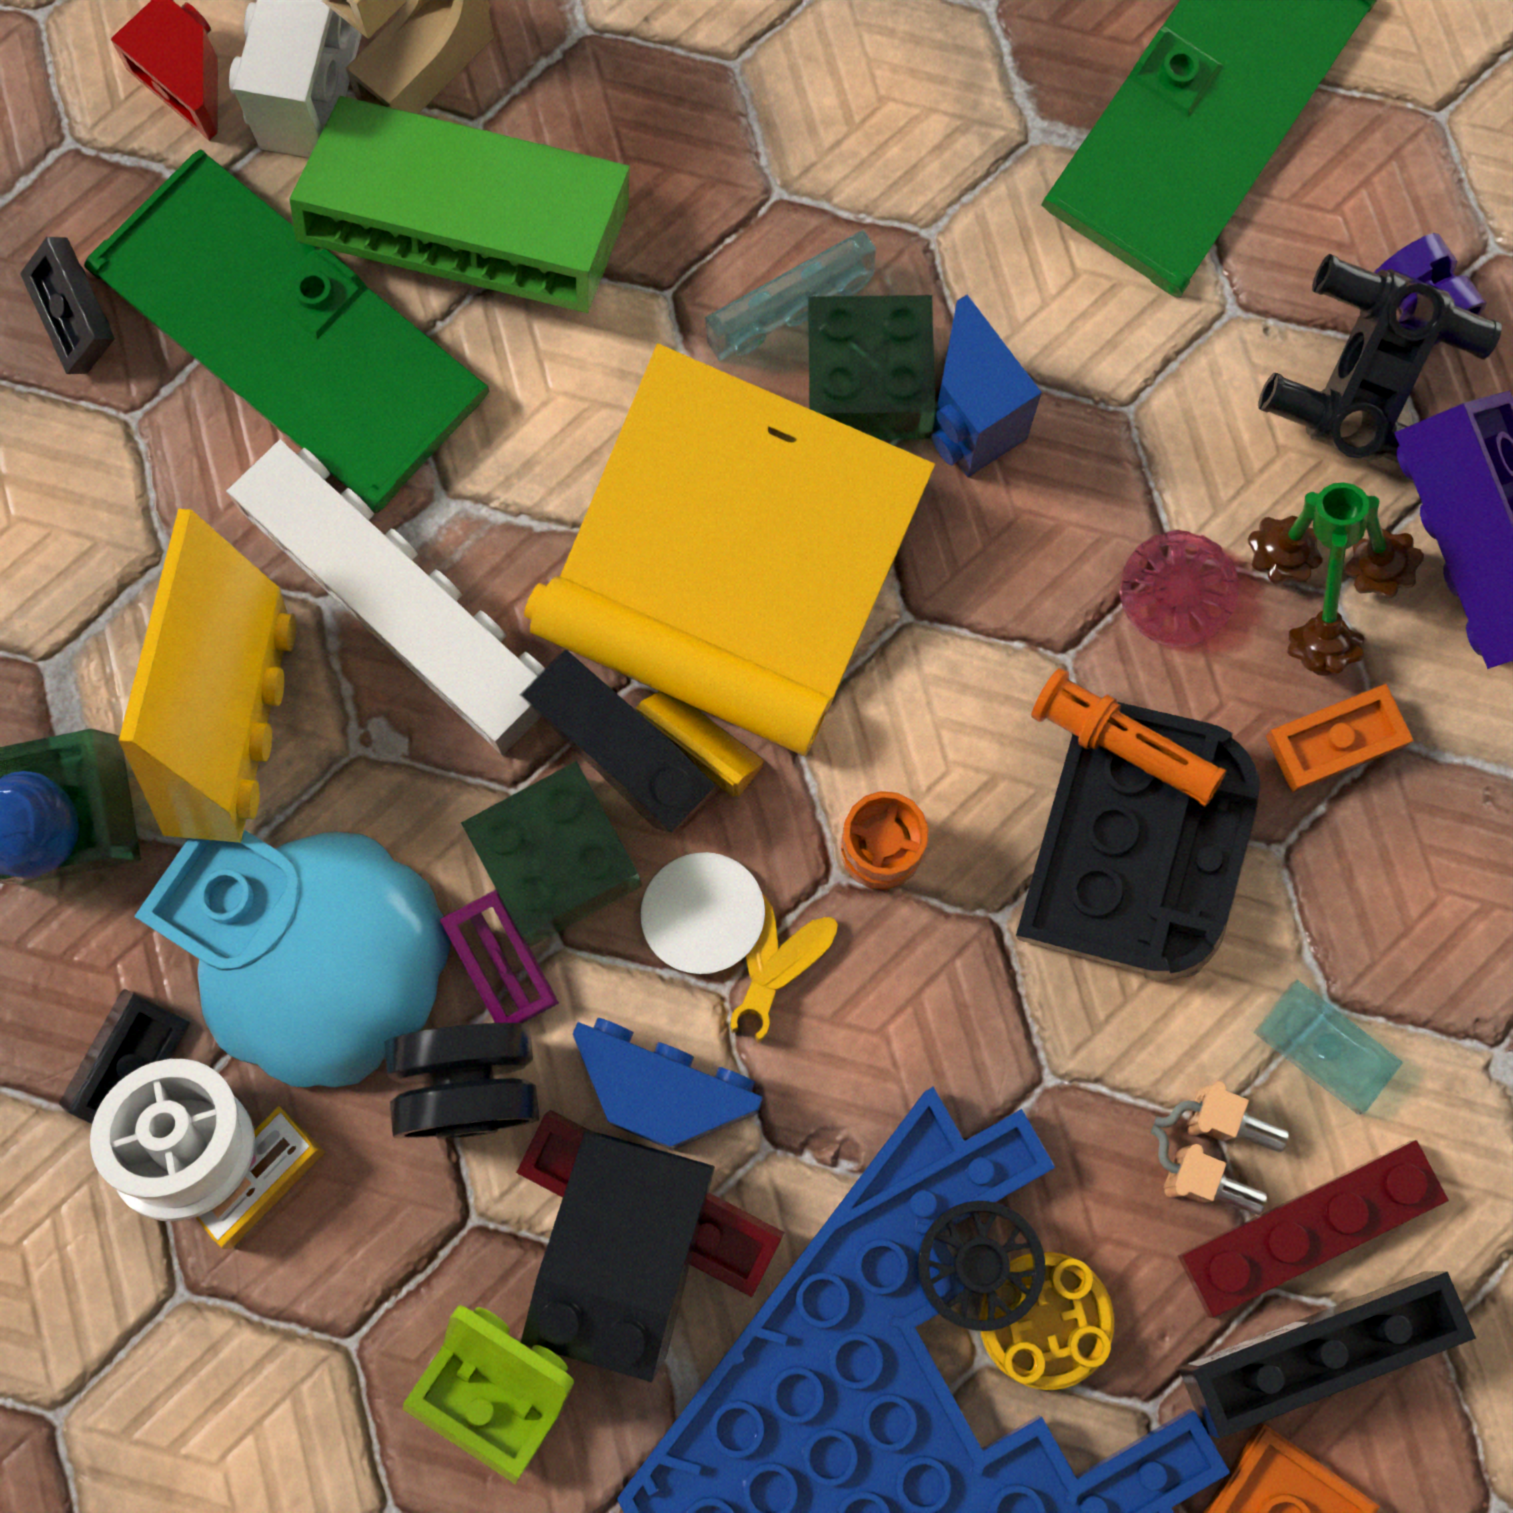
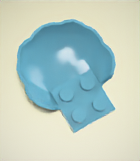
M246 830L243 832L241 843L188 838L134 916L199 959L197 974L202 1012L205 1023L218 1046L227 1054L240 1061L257 1064L267 1075L292 1087L322 1085L333 1088L358 1084L376 1070L386 1057L384 1041L396 1036L418 1032L425 1025L436 999L438 976L446 966L452 943L440 921V918L444 917V915L439 910L435 894L426 880L409 866L394 861L386 849L376 840L363 834L337 831L320 833L290 841L276 849Z

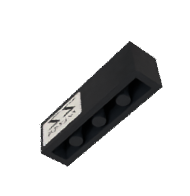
M1424 1271L1178 1367L1196 1414L1207 1433L1221 1439L1476 1339V1336L1448 1271Z

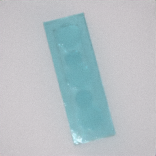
M863 229L706 316L707 343L718 361L733 353L737 356H742L752 352L765 341L767 334L785 324L789 327L802 324L817 312L819 305L837 295L841 298H846L859 292L868 284L871 276L874 275L876 247Z

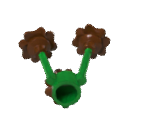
M1345 482L1333 483L1324 487L1319 494L1315 492L1307 493L1305 495L1304 508L1298 517L1292 515L1282 520L1265 517L1259 524V530L1253 531L1248 537V544L1254 553L1252 560L1253 568L1259 572H1267L1269 580L1274 584H1280L1286 580L1306 582L1311 576V569L1318 568L1323 561V557L1317 549V539L1324 546L1330 548L1323 611H1320L1316 617L1310 618L1305 625L1289 631V641L1291 643L1287 650L1289 656L1301 660L1305 668L1321 676L1340 673L1348 664L1359 662L1364 657V651L1361 648L1364 644V635L1350 630L1345 621L1342 620L1340 613H1338L1346 549L1353 546V557L1346 564L1345 572L1348 577L1355 579L1354 586L1357 592L1360 594L1374 592L1384 598L1396 596L1398 589L1401 587L1406 589L1413 587L1416 584V570L1424 561V554L1421 549L1413 548L1414 539L1411 534H1391L1381 528L1378 518L1379 499L1376 496H1367L1361 488ZM1313 521V528H1308ZM1365 530H1367L1369 540L1363 538Z

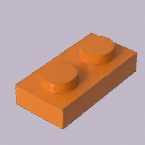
M1386 683L1274 728L1265 735L1292 793L1402 749L1414 741Z

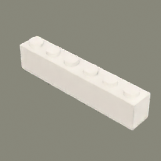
M280 439L226 491L243 515L503 756L541 717L519 694L545 668L527 652H524L517 658L501 643L507 636L486 613L479 610L472 616L457 602L462 594L445 575L435 569L428 576L412 561L418 554L398 532L391 528L384 535L369 521L374 513L357 494L349 488L339 494L325 481L331 475L330 472L310 451L303 448L296 454Z

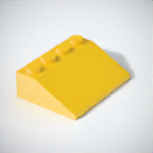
M179 508L126 709L119 743L163 836L241 843L246 819H254L259 807L260 788L255 778L259 761L267 762L270 756L272 728L270 723H268L271 706H279L283 698L284 672L280 665L283 652H291L294 647L296 619L294 614L287 613L281 590L274 582L193 510Z

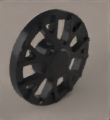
M970 1201L950 1208L930 1225L919 1248L917 1261L918 1277L926 1299L944 1319L967 1330L992 1331L1017 1322L1034 1306L1044 1284L1045 1256L1036 1232L1020 1214L999 1203ZM978 1212L990 1213L986 1223L981 1222ZM971 1213L978 1238L963 1243L957 1234L952 1219ZM996 1216L1006 1219L1015 1226L1003 1246L995 1240L987 1238L988 1231ZM945 1225H947L950 1232V1237L939 1234ZM1019 1232L1027 1243H1015V1238ZM934 1240L941 1241L957 1249L953 1266L929 1260ZM1030 1248L1033 1270L1010 1272V1262L1007 1253ZM929 1267L939 1271V1274L932 1279ZM950 1274H954L963 1289L945 1304L937 1294L933 1284ZM1032 1277L1029 1289L1021 1282V1278ZM1006 1280L1026 1295L1013 1311L995 1292ZM971 1292L987 1295V1320L967 1318L968 1300ZM957 1302L961 1304L960 1314L950 1308ZM995 1307H999L1006 1315L995 1319Z

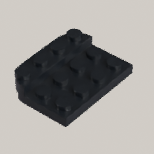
M1116 702L1121 705L1119 712L1158 734L1169 738L1174 743L1213 765L1227 770L1210 802L1204 807L1197 800L1146 773L1144 770L1102 746L1095 750L1080 746L1078 742L1079 737L1072 734L1016 937L1019 941L1144 973L1146 979L1173 980L1191 977L1199 973L1203 966L1212 959L1223 941L1257 813L1260 786L1259 774H1257L1250 755L1233 739V733L1211 723Z

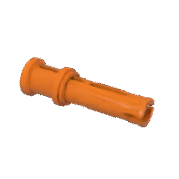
M1058 668L1052 674L1035 702L1031 713L1033 719L1038 722L1048 719L1078 736L1080 746L1094 750L1102 746L1144 770L1146 773L1197 800L1200 805L1207 806L1220 786L1227 770L1213 765L1174 743L1169 738L1158 734L1119 712L1121 705L1116 703V698L1109 694L1101 698L1069 680L1068 671Z

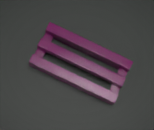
M498 888L440 918L445 931L495 1023H524L559 1004L556 995ZM491 907L496 912L541 997L532 1003L529 1002L482 914L483 911ZM468 919L471 920L518 1008L517 1011L509 1015L503 1009L459 924Z

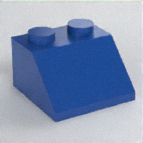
M967 294L957 300L934 419L932 441L945 462L951 466L957 463L968 478L1028 438L1042 392Z

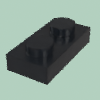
M46 237L20 275L66 374H88L115 338L68 238Z

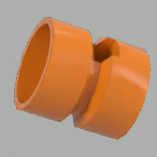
M880 791L864 796L852 806L844 822L840 854L847 872L856 882L870 889L888 890L903 885L914 876L927 847L929 828L924 813L913 800L897 792Z

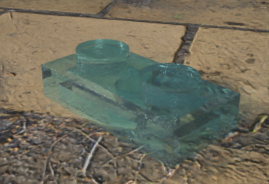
M1298 979L1288 986L1253 1032L1357 1115L1366 1113L1403 1064V1061Z

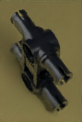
M1328 254L1317 269L1312 284V291L1360 309V315L1325 389L1318 391L1286 379L1281 374L1273 373L1261 391L1258 408L1263 412H1270L1305 426L1306 432L1312 440L1336 448L1348 457L1361 458L1366 461L1385 457L1398 462L1397 448L1399 443L1394 432L1408 427L1405 424L1399 423L1398 418L1434 343L1440 341L1485 360L1498 344L1502 324L1455 306L1454 299L1447 291L1393 269L1380 270L1376 274L1342 261L1335 255ZM1415 292L1418 302L1415 312L1405 321L1398 322L1396 310L1399 302L1406 295ZM1362 411V422L1358 430L1350 436L1341 437L1340 428L1346 416L1352 412Z

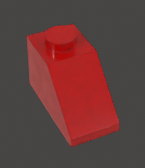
M151 0L111 38V41L127 71L210 141L218 133V57L207 35L211 31V27L200 12L187 2L180 7L173 0Z

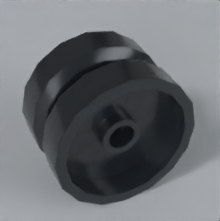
M484 1023L443 1027L408 1033L384 1041L387 1075L389 1078L398 1083L431 1084L430 1087L401 1093L390 1101L394 1138L436 1137L437 1139L474 1137L496 1133L498 1129L539 1121L535 1084L526 1079L493 1078V1076L524 1069L533 1061L529 1024Z

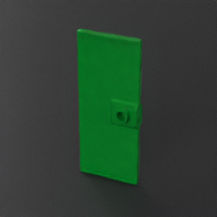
M1180 0L1048 192L1041 206L1050 214L1150 279V282L1174 297H1181L1190 284V279L1366 13L1371 11L1377 0Z
M202 149L192 154L107 240L105 239L87 257L84 263V268L108 285L301 450L306 448L334 478L357 494L373 513H378L385 508L397 495L399 489L479 406L490 392L484 382L369 289L354 271L331 252L324 248L296 242L294 226L214 161Z

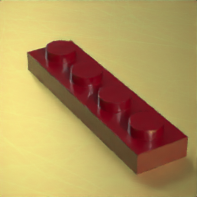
M549 1110L544 1114L516 1173L563 1198L584 1132L587 1128ZM708 1193L690 1265L753 1298L785 1232Z
M1413 1140L1178 1255V1258L1207 1316L1214 1318L1448 1202L1449 1199L1418 1141Z

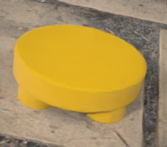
M1044 1252L1045 1279L1042 1291L1034 1306L1021 1319L1007 1327L979 1332L983 1346L990 1359L1009 1378L1031 1388L1057 1390L1083 1381L1106 1361L1111 1350L1114 1334V1312L1106 1288L1097 1275L1084 1262L1064 1254ZM1031 1253L1021 1255L1009 1261L1010 1272L1033 1270ZM1032 1277L1021 1278V1282L1028 1289L1030 1288ZM1008 1280L995 1290L998 1297L1012 1311L1026 1296ZM982 1294L978 1310V1320H987L988 1300L987 1295ZM995 1307V1319L1006 1315L999 1307Z

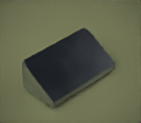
M123 989L63 1094L59 1105L66 1112L92 1124L103 1099L120 1080L142 1066L172 1057L190 1022L127 989Z

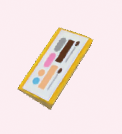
M278 1106L254 1130V1155L241 1185L220 1205L205 1214L195 1217L222 1249H232L326 1152L281 1106Z

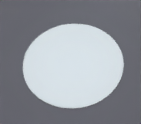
M708 852L685 855L668 863L651 880L641 905V925L650 948L662 961L671 967L694 974H709L722 971L742 960L759 939L765 918L764 898L753 875L739 862L721 854Z

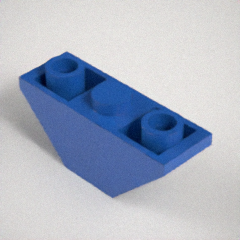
M597 1018L593 1028L577 1022L573 1031L574 1039L606 1118L612 1126L668 1149L675 1150L754 1116L760 1110L763 1097L751 1092L755 1081L722 1067L718 1068L715 1077L691 1068L694 1056L660 1042L657 1043L654 1052L630 1043L634 1032L602 1018Z

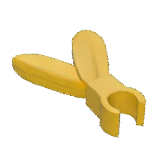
M764 895L765 918L763 928L756 944L745 956L752 982L743 1003L732 1013L730 1029L733 1034L738 1032L737 1022L741 1016L748 1013L757 1015L763 1025L761 1030L755 1034L757 1043L762 1042L768 1034L770 1025L769 1012L776 991L795 980L827 952L833 943L838 928L836 920L832 917L812 920L800 928L778 949L773 907Z

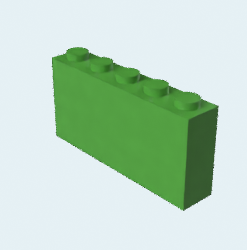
M339 96L289 200L296 242L589 313L629 208L630 166L371 102Z

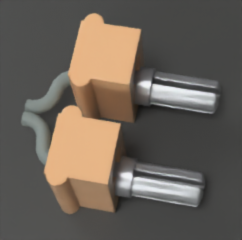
M1221 1081L1198 1090L1195 1101L1188 1100L1175 1106L1170 1116L1166 1118L1157 1116L1150 1133L1159 1139V1160L1162 1166L1169 1171L1163 1187L1165 1188L1166 1196L1170 1198L1184 1196L1199 1203L1219 1199L1256 1215L1261 1214L1265 1207L1225 1191L1223 1188L1260 1203H1266L1267 1201L1266 1193L1227 1178L1223 1174L1227 1163L1203 1154V1148L1199 1144L1183 1147L1176 1151L1173 1162L1169 1159V1139L1165 1131L1160 1127L1173 1126L1185 1111H1191L1186 1124L1187 1132L1191 1136L1205 1134L1220 1141L1242 1137L1276 1152H1282L1286 1147L1285 1143L1248 1129L1245 1126L1282 1141H1288V1131L1249 1116L1245 1112L1249 1100L1226 1091V1086Z

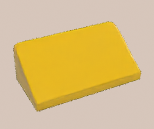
M659 691L642 700L636 707L637 712L671 740L712 782L732 797L737 796L739 798L763 767L764 761L761 757L687 703Z

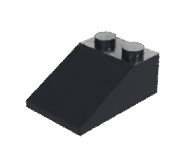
M587 1129L584 1132L536 1278L520 1343L531 1347L539 1345L561 1356L652 1382L668 1354L715 1166Z

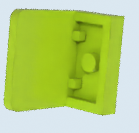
M458 1305L449 1318L443 1346L404 1401L402 1410L516 1485L559 1418L575 1382L566 1373L568 1370L566 1363L549 1349L539 1345H534L532 1349H529L508 1335L510 1332L509 1327L494 1313L481 1307H476L474 1311H471L464 1306Z

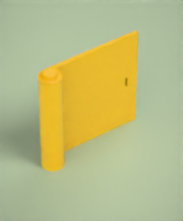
M657 343L561 575L552 578L547 586L538 583L527 601L524 617L531 620L530 633L806 757L823 724L936 464Z

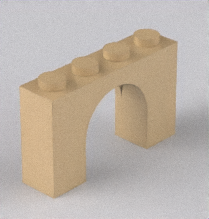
M322 0L323 3L368 39L404 4L392 22L346 67V71L356 99L414 114H419L494 38L488 0Z

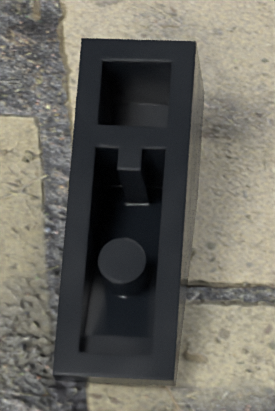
M563 649L519 694L656 829L672 833L716 786L671 740L567 649Z

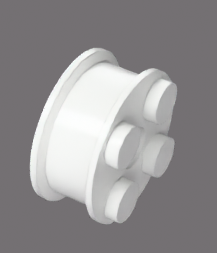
M167 1059L138 1068L125 1076L109 1091L100 1104L92 1123L90 1149L94 1164L107 1183L117 1190L119 1196L134 1211L155 1220L181 1221L195 1218L214 1209L241 1185L253 1159L255 1134L248 1112L234 1096L231 1088L219 1073L197 1061Z

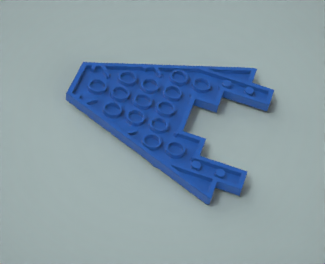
M933 1086L926 1090L914 1104L617 1497V1500L624 1513H1174L1172 1507L1230 1474V1471L1195 1410L1188 1409L1076 1476L1043 1417L1040 1415L981 1448L915 1328L938 1315L926 1299L920 1285L917 1268L919 1248L930 1225L950 1208L970 1201L996 1202L1056 1167L1022 1109L964 1141ZM971 1213L952 1219L953 1224L956 1225L972 1216ZM947 1225L940 1230L939 1234L948 1229ZM934 1240L929 1260L953 1266L954 1258L946 1243ZM929 1267L932 1279L939 1274V1271ZM950 1274L933 1284L937 1294L945 1304L963 1289L954 1274Z

